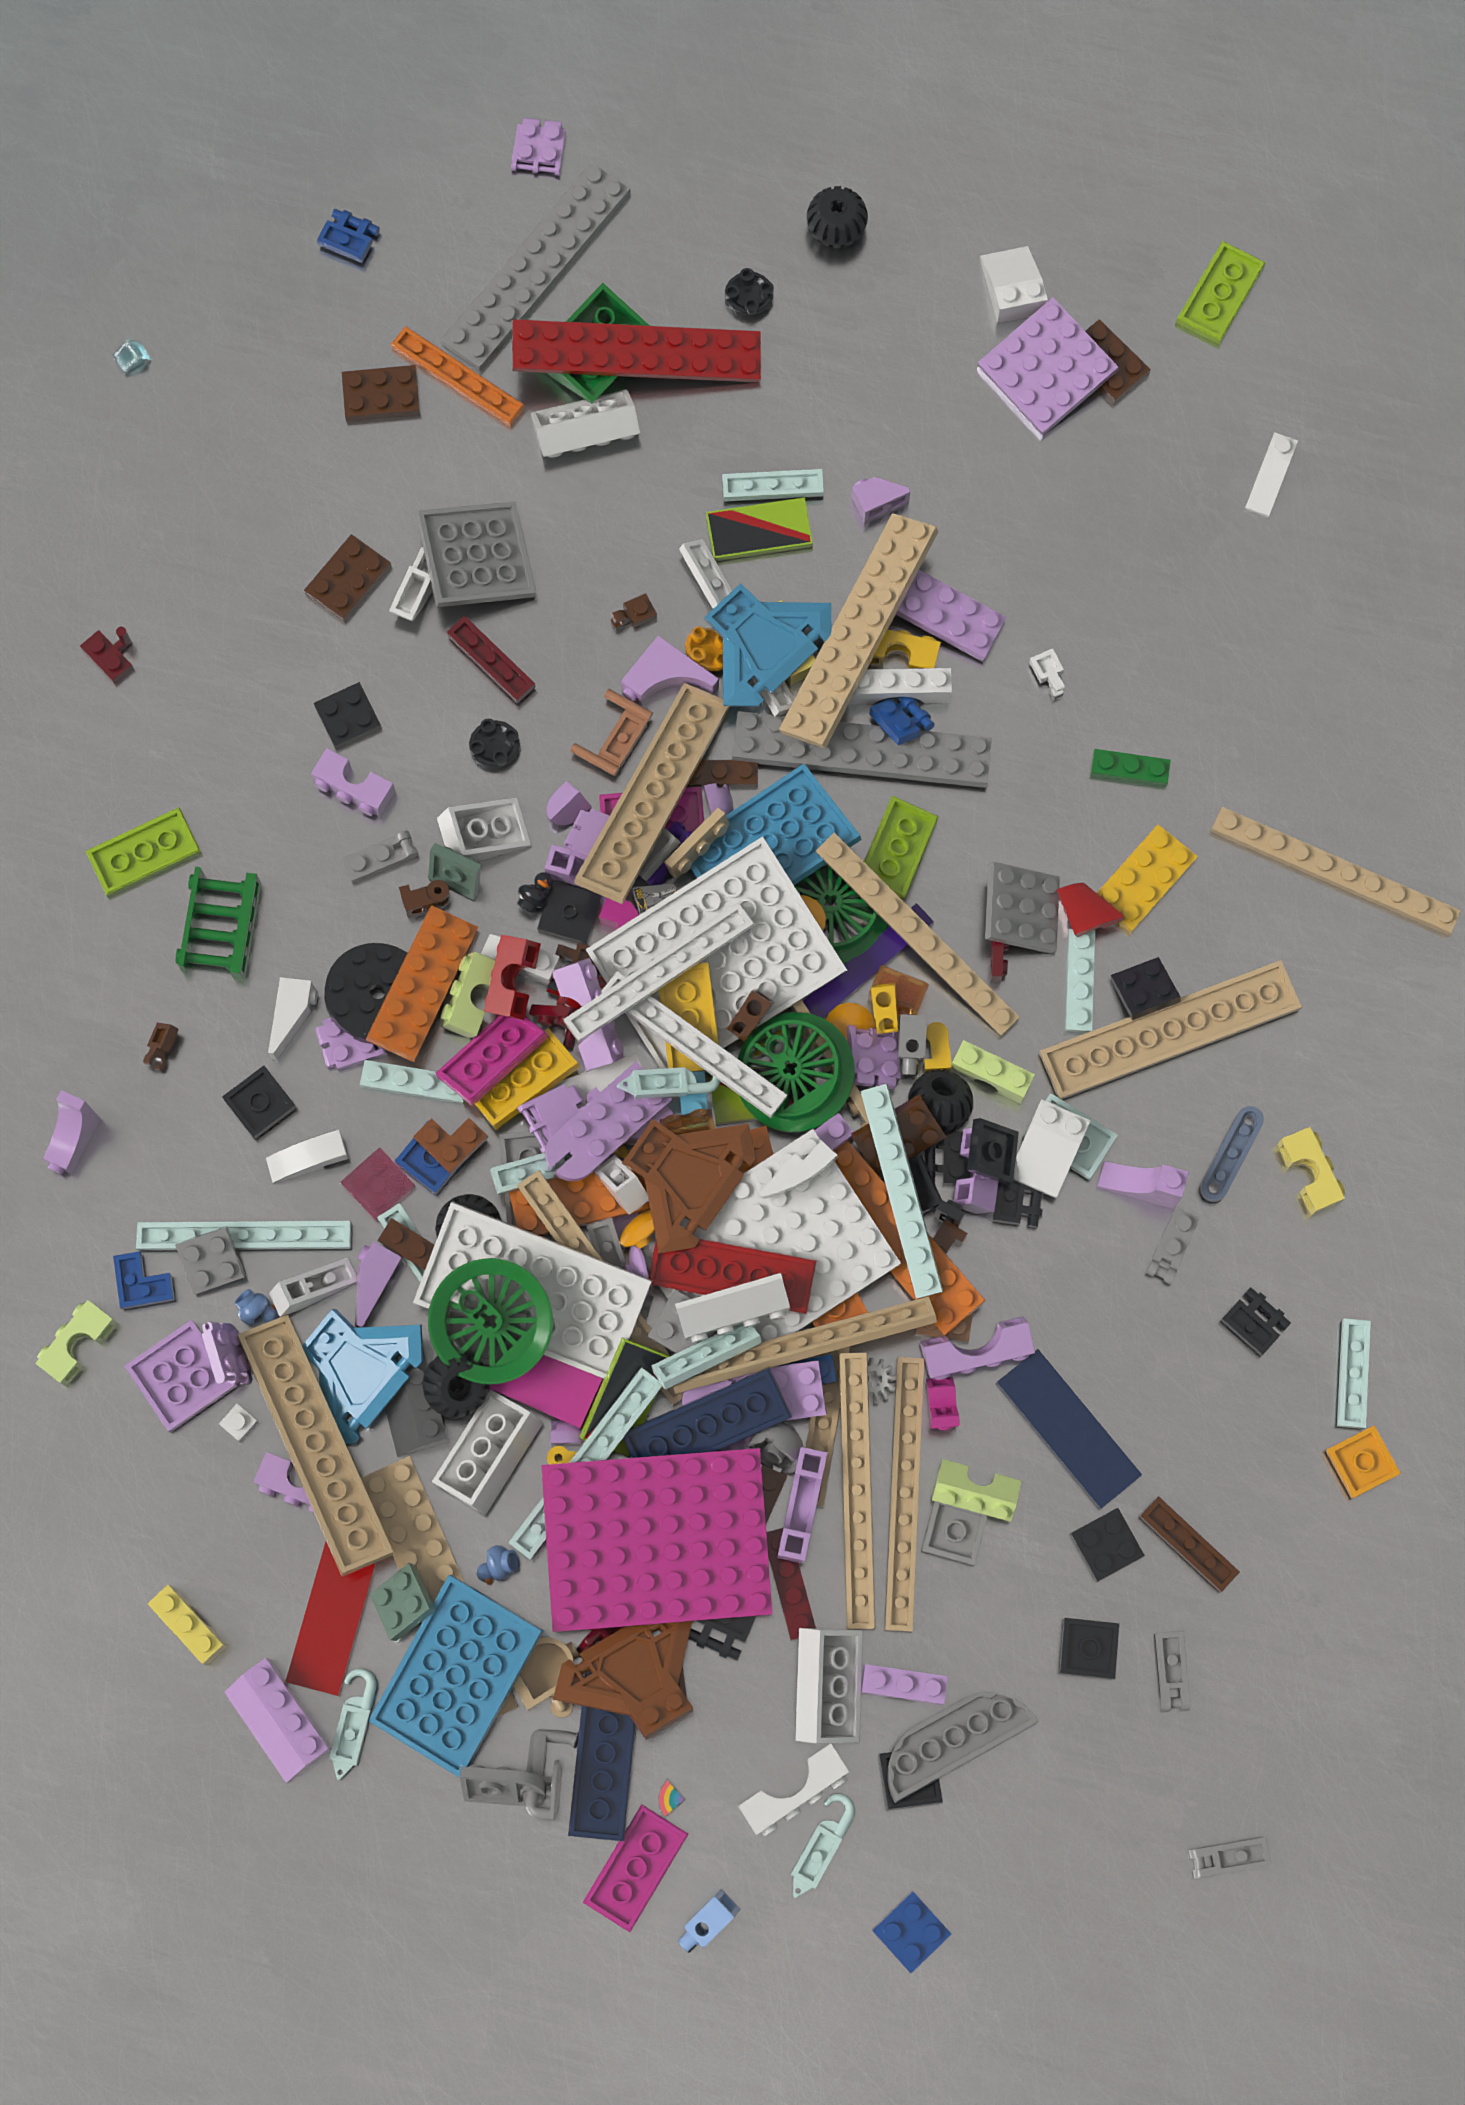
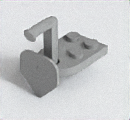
M548 1729L534 1731L530 1740L526 1772L512 1770L508 1767L491 1769L484 1768L481 1765L461 1766L460 1781L464 1801L525 1805L532 1817L539 1820L554 1821L559 1807L561 1768L560 1760H555L552 1777H543L547 1742L572 1745V1748H576L579 1732ZM545 1793L546 1796H551L550 1807H538V1803L544 1800Z

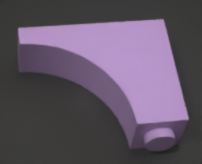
M657 636L621 680V690L627 699L633 702L636 700L642 705L656 692L669 687L683 686L684 683L714 695L719 689V679L664 639Z
M61 1090L56 1098L58 1102L57 1123L43 1159L49 1164L48 1169L60 1175L64 1171L72 1175L101 1118L84 1100Z
M1104 1161L1097 1188L1174 1209L1183 1196L1189 1172L1167 1165L1155 1168H1139Z

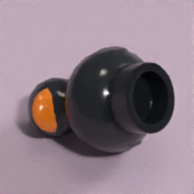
M541 872L535 876L534 884L521 885L518 888L520 898L517 905L533 914L536 913L538 908L545 906L548 899L543 891L551 886V876L548 873Z

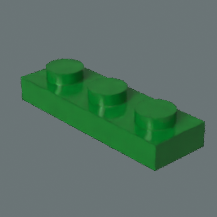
M1094 749L1090 776L1167 787L1171 759Z

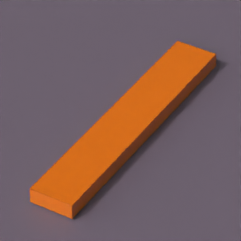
M405 326L391 343L393 350L509 427L513 425L525 410L523 403Z

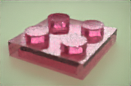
M380 1147L340 1182L376 1222L378 1221V1216L394 1207L416 1187Z

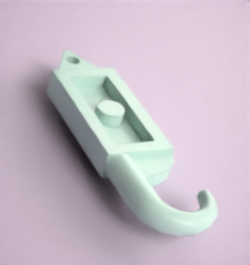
M685 1067L633 1070L630 1076L618 1083L617 1088L634 1095V1099L676 1097L713 1092L719 1087L721 1081L713 1076L711 1082L697 1083L693 1073L689 1069H685Z
M364 1668L352 1670L345 1679V1684H349L352 1678L362 1676L366 1680V1687L363 1697H351L343 1704L329 1757L333 1762L337 1780H341L354 1765L357 1766L371 1714L377 1682L375 1676ZM339 1770L343 1771L342 1775L338 1774Z
M841 1793L833 1794L824 1802L825 1806H829L834 1801H840L845 1806V1812L839 1823L828 1820L822 1821L814 1831L791 1873L793 1876L794 1898L811 1888L815 1889L850 1827L855 1816V1805L847 1795ZM800 1888V1893H796L795 1889Z

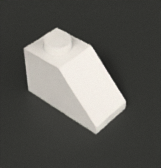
M614 1155L596 1168L594 1172L618 1204L630 1215L649 1201L648 1195L637 1176L621 1164L622 1161Z

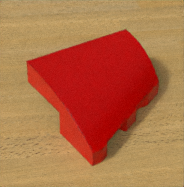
M1084 882L1057 889L1070 925L1077 938L1099 927L1105 929L1125 920L1121 912Z

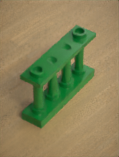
M195 866L194 874H190L188 888L191 890L182 945L181 949L178 948L176 951L175 962L182 973H188L189 963L227 967V970H230L234 979L244 980L261 881L257 874L247 872L245 881L242 880L241 883L205 879V874L201 867ZM202 889L240 893V896H242L241 905L229 907L200 903ZM198 913L234 917L238 921L237 930L227 932L196 928ZM193 939L231 942V945H234L233 955L224 957L191 953Z

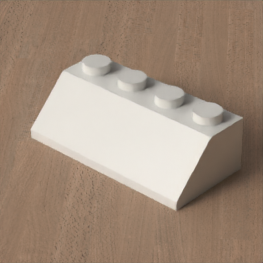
M627 389L599 396L593 404L587 400H581L531 413L543 457L554 458L562 455V452L570 450L578 452L586 449V446L595 444L603 446L609 444L611 440L619 438L621 440H628L636 434H640L635 405Z
M781 1273L675 1304L685 1339H691L692 1343L708 1339L707 1334L717 1331L718 1335L734 1331L733 1326L744 1324L745 1328L760 1323V1318L770 1316L771 1320L786 1316L785 1311L790 1310Z
M490 1389L485 1402L475 1412L432 1482L463 1503L486 1515L543 1422L528 1410Z
M799 1628L795 1741L816 1744L859 1743L863 1630Z

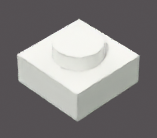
M236 1404L219 1425L241 1442L258 1421L240 1405Z

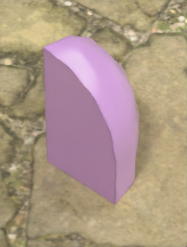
M565 781L549 799L546 815L556 825L565 826L575 822L580 810L588 811L592 806L575 787Z
M716 783L704 785V795L710 815L717 808L721 809L726 815L734 810L732 796L727 784H724L722 788H717Z
M551 1419V1445H583L585 1440L579 1437L583 1426L579 1429L559 1419Z

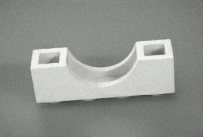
M951 668L866 670L848 705L875 704L882 699L891 697H912L921 700L923 703H950L952 694Z
M829 1744L807 1759L809 1767L808 1779L804 1787L796 1795L789 1798H774L760 1791L738 1806L756 1835L761 1832L763 1836H766L778 1828L775 1823L782 1817H785L788 1821L800 1813L799 1806L808 1801L811 1805L824 1796L822 1790L830 1785L835 1789L847 1781L845 1775L849 1773V1770L832 1744Z

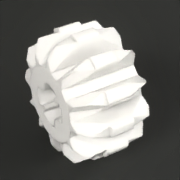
M870 1357L868 1359V1380L870 1375L873 1374L881 1382L878 1381L876 1387H872V1383L869 1382V1396H873L874 1404H878L879 1394L884 1400H887L889 1395L885 1390L894 1392L895 1386L888 1382L896 1381L897 1377L896 1375H887L892 1371L893 1367L889 1365L883 1369L884 1359H880L877 1366L874 1365L873 1357Z

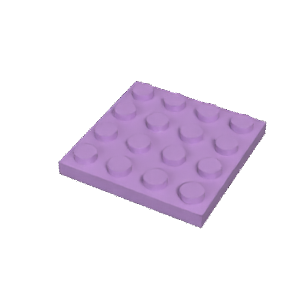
M1053 297L978 362V366L1043 436L1119 370L1111 358Z

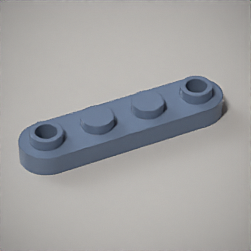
M1254 1106L1244 1107L1236 1116L1200 1185L1201 1195L1207 1201L1218 1202L1227 1194L1264 1123V1116L1258 1108ZM1245 1118H1251L1253 1120V1125H1247L1245 1123ZM1215 1185L1218 1189V1192H1210L1209 1186Z

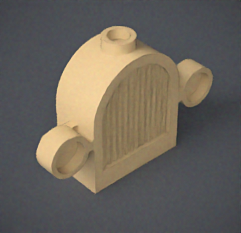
M550 1637L540 1638L513 1686L528 1711L550 1698L552 1701L551 1711L556 1717L565 1718L571 1714L573 1710L572 1703L553 1700L562 1663L570 1659L575 1665V1658L580 1656L572 1642L565 1645L560 1640Z

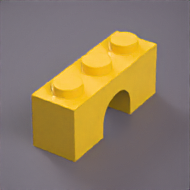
M887 630L870 664L883 667L886 656L891 652L899 651L908 657V669L935 668L941 642L936 641V639L930 636H913L905 630Z

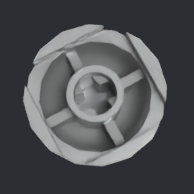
M782 1422L754 1434L748 1443V1447L751 1446V1449L760 1448L762 1465L771 1469L775 1465L782 1468L780 1473L789 1474L796 1471L803 1441L793 1425Z

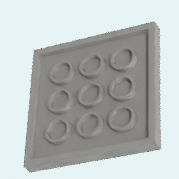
M516 502L419 510L416 516L436 607L535 597L536 589Z

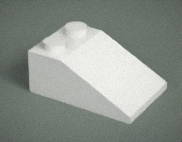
M1028 246L980 256L997 324L1030 317L1048 302L1041 274Z
M517 797L448 807L437 818L444 845L464 857L474 859L476 862L531 846Z
M1041 1099L1016 1156L1013 1180L1057 1198L1091 1120Z

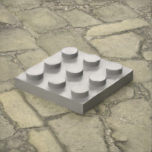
M990 863L988 867L985 939L1047 953L1056 952L1059 909L1057 889L1060 886V877L1003 863Z

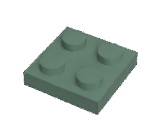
M434 843L430 850L428 879L433 881L442 880L447 883L449 889L474 900L479 892L481 864L470 857H464L454 852L447 846Z
M411 1563L405 1565L370 1594L387 1635L392 1641H398L436 1610L416 1565Z

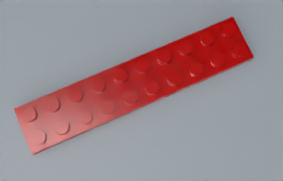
M513 319L512 371L760 382L761 331Z

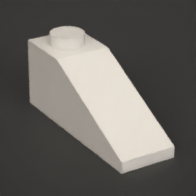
M1274 432L1245 510L1267 518L1269 517L1298 440Z
M490 934L481 954L495 960L500 937ZM540 949L536 969L524 968L518 974L548 986L552 978H554L552 971L561 967L560 956Z
M280 977L268 1050L271 1059L277 1060L311 1013L312 1005H316L318 991L315 989L312 981Z
M347 1257L280 1281L271 1290L269 1295L279 1316L282 1317L304 1309L356 1284L357 1275Z

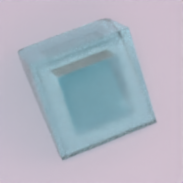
M127 339L112 355L126 375L151 360L141 343L131 339Z

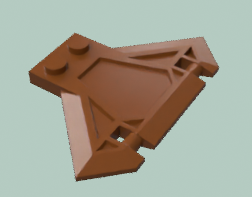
M652 1119L621 1164L645 1180L659 1254L695 1248L700 1241L694 1236L698 1227L704 1231L708 1229L743 1178L744 1174L738 1170L744 1162L751 1166L756 1159L749 1123L676 1135ZM728 1153L734 1156L730 1163L724 1160ZM684 1217L690 1221L685 1228L679 1225Z
M692 1621L625 1626L581 1652L580 1656L583 1661L577 1665H574L570 1659L562 1663L553 1700L629 1715L645 1740L651 1738L693 1712V1706L678 1686ZM659 1629L661 1633L654 1637L652 1633ZM587 1671L591 1672V1675L583 1678L582 1674Z

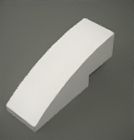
M421 547L413 566H409L389 609L390 613L412 622L433 591L423 547Z
M339 1130L279 1151L267 1157L266 1161L272 1182L275 1184L324 1169L326 1165L348 1159L342 1134Z
M821 1140L804 1160L795 1153L758 1193L764 1199L796 1189L823 1172L838 1156Z

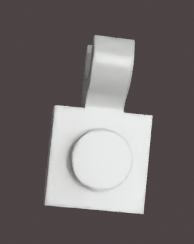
M1052 648L1031 657L1029 663L1040 684L1048 681L1054 698L1064 694L1063 689H1065V686L1059 675L1064 673V668L1054 649Z

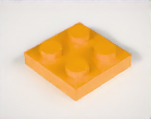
M1375 1425L1325 1450L1351 1499L1401 1474Z

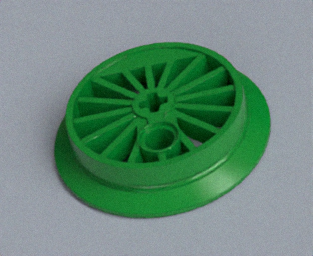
M825 864L824 866H828V889L819 870L813 872L819 887L808 877L801 880L812 892L797 886L794 887L800 895L815 899L823 907L826 916L823 932L828 928L829 942L843 964H846L852 958L868 950L879 935L887 929L888 924L875 911L871 915L853 908L870 906L863 899H854L859 897V895L854 890L848 892L851 887L847 883L841 888L844 880L840 876L833 890V869L828 864ZM849 915L862 919L869 923L863 929ZM841 918L858 933L856 936L849 938ZM834 921L844 939L842 942L834 943Z
M791 1012L771 1018L752 1032L750 1037L744 1042L738 1055V1060L749 1068L751 1065L774 1069L758 1073L764 1079L773 1077L768 1081L776 1085L775 1087L781 1091L783 1090L787 1095V1098L779 1107V1111H776L772 1118L741 1096L740 1098L747 1110L757 1120L776 1130L802 1132L821 1126L841 1110L853 1087L855 1065L853 1054L846 1038L829 1021L813 1014ZM789 1027H798L794 1046H792L790 1041ZM805 1028L812 1030L813 1033L800 1050ZM782 1029L783 1036L773 1035L774 1032ZM820 1035L827 1041L807 1054ZM768 1037L764 1048L760 1044ZM779 1043H784L783 1052L774 1054V1047ZM831 1048L833 1058L811 1062ZM758 1049L771 1058L774 1063L752 1058ZM789 1061L796 1067L794 1075L790 1074L791 1070L786 1062ZM834 1065V1075L809 1070ZM808 1076L827 1079L828 1081L819 1085L808 1078ZM804 1082L808 1083L815 1089L809 1092ZM798 1086H800L805 1094L801 1099ZM792 1088L794 1103L787 1107Z
M497 1258L473 1260L453 1270L436 1289L428 1312L430 1340L435 1352L446 1366H450L448 1360L453 1358L456 1359V1362H460V1357L462 1356L459 1353L464 1354L483 1335L473 1359L478 1364H473V1368L460 1372L458 1375L466 1380L481 1384L505 1383L527 1373L545 1353L553 1329L551 1304L540 1282L522 1266ZM489 1275V1299L485 1296L478 1276ZM495 1275L505 1276L506 1279L495 1304ZM472 1280L475 1289L466 1290L463 1285ZM511 1280H514L521 1287L501 1306ZM525 1290L528 1292L532 1301L506 1311ZM459 1291L461 1295L459 1297L458 1303H456L452 1300L456 1293ZM469 1294H474L479 1299V1305L476 1309H471L466 1303V1298ZM535 1306L537 1317L509 1318V1316ZM449 1307L464 1312L469 1318H448ZM487 1315H496L497 1318L495 1320V1323L497 1324V1326L487 1325V1322L489 1321ZM475 1323V1325L450 1335L448 1324ZM509 1323L535 1324L528 1331H525ZM478 1330L460 1350L456 1347L453 1340ZM507 1330L522 1337L517 1341ZM503 1336L513 1345L509 1350ZM489 1338L490 1366L480 1365L479 1360ZM496 1339L503 1353L502 1358L497 1363ZM467 1359V1364L470 1366L471 1362Z

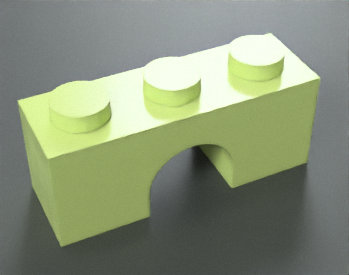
M477 952L463 957L459 965V971H461L459 979L454 981L450 989V994L452 995L450 1003L445 1005L441 1013V1018L443 1019L441 1027L466 1038L477 1036L485 1012L472 1004L470 995L474 987H479L486 991L489 990L491 972L494 968L495 960Z
M964 1040L951 1064L952 1072L973 1082L975 1079L987 1082L998 1090V1094L1019 1104L1022 1103L1035 1074Z
M89 1300L75 1308L72 1313L74 1317L67 1325L63 1324L55 1334L56 1339L50 1346L46 1345L37 1356L39 1359L35 1364L64 1386H67L83 1366L73 1356L72 1348L74 1343L79 1338L91 1337L101 1344L117 1325V1322Z
M942 1459L933 1492V1501L1012 1521L1022 1480L995 1473L991 1484L980 1486L969 1479L967 1475L969 1466Z

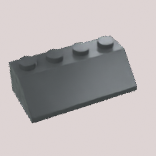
M423 1338L422 1364L418 1368L410 1364L406 1369L410 1378L385 1407L397 1457L450 1443L443 1415L433 1410L424 1397L422 1383L429 1360ZM399 1354L396 1360L399 1362L403 1356Z

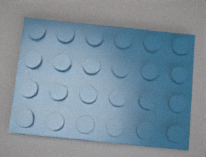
M803 763L727 814L730 826L726 833L718 837L710 845L708 851L692 863L690 870L698 878L759 838L764 837L789 879L795 885L827 864L815 851L833 833L849 848L862 839L854 826Z
M448 1575L433 1602L436 1610L422 1622L368 1721L460 1778L461 1766H470L544 1630L457 1577Z

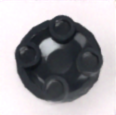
M750 268L742 269L739 274L729 280L725 288V298L728 305L734 311L741 314L754 315L761 313L769 307L773 300V284L765 276L754 272Z
M489 718L484 719L471 734L469 741L470 753L474 759L483 766L500 767L511 762L518 754L520 747L519 735L514 727L506 722Z

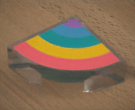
M668 1778L661 1786L658 1797L659 1808L664 1818L668 1817L686 1800Z

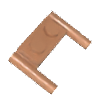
M607 689L604 698L625 709L598 755L576 743L573 744L570 752L615 776L645 730L653 712L615 691Z

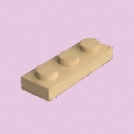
M717 808L664 861L669 873L677 879L681 874L686 873L691 868L692 863L699 856L704 855L718 837L726 833L730 824L726 814L721 809Z

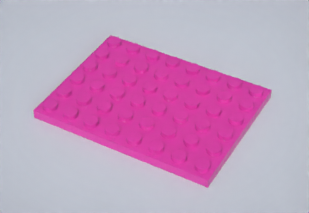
M760 1448L541 1465L552 1632L773 1614Z

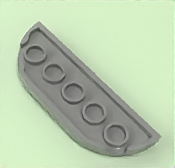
M984 1692L968 1696L917 1724L900 1738L889 1760L888 1785L894 1802H899L1037 1724L1039 1720L1019 1700L994 1692Z

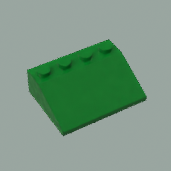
M604 283L566 321L650 326ZM548 373L553 379L591 404L618 377Z

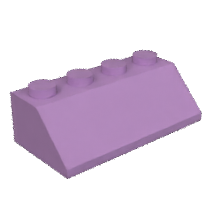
M264 1658L242 1674L224 1692L286 1783L331 1751L332 1748L271 1659Z

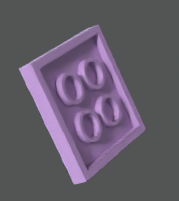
M192 1319L124 1366L169 1433L237 1387V1384H230L228 1381L223 1384L216 1382L202 1333Z

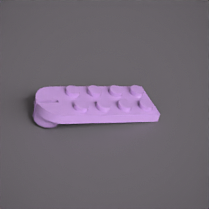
M918 570L896 612L897 616L982 662L1006 619L1004 615L921 570Z
M637 1061L549 1138L545 1147V1160L549 1172L566 1155L572 1156L556 1170L555 1178L566 1181H579L586 1178L672 1101L671 1097L634 1099V1095L617 1088L618 1083L630 1076L633 1070H644Z
M819 1360L770 1368L792 1414V1418L787 1420L826 1415ZM754 1373L684 1391L682 1405Z

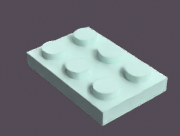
M1050 1093L1046 1099L1047 1102L1091 1120L1070 1166V1169L1090 1180L1118 1134ZM1027 1129L1026 1132L1024 1133L1022 1139L1025 1138V1135H1026L1028 1129Z

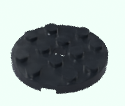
M367 943L349 949L334 962L326 978L324 999L329 1016L339 1029L353 1036L355 1040L373 1044L366 1041L367 1035L408 954L406 951L389 944ZM377 987L385 995L380 999H375L371 996L370 991Z

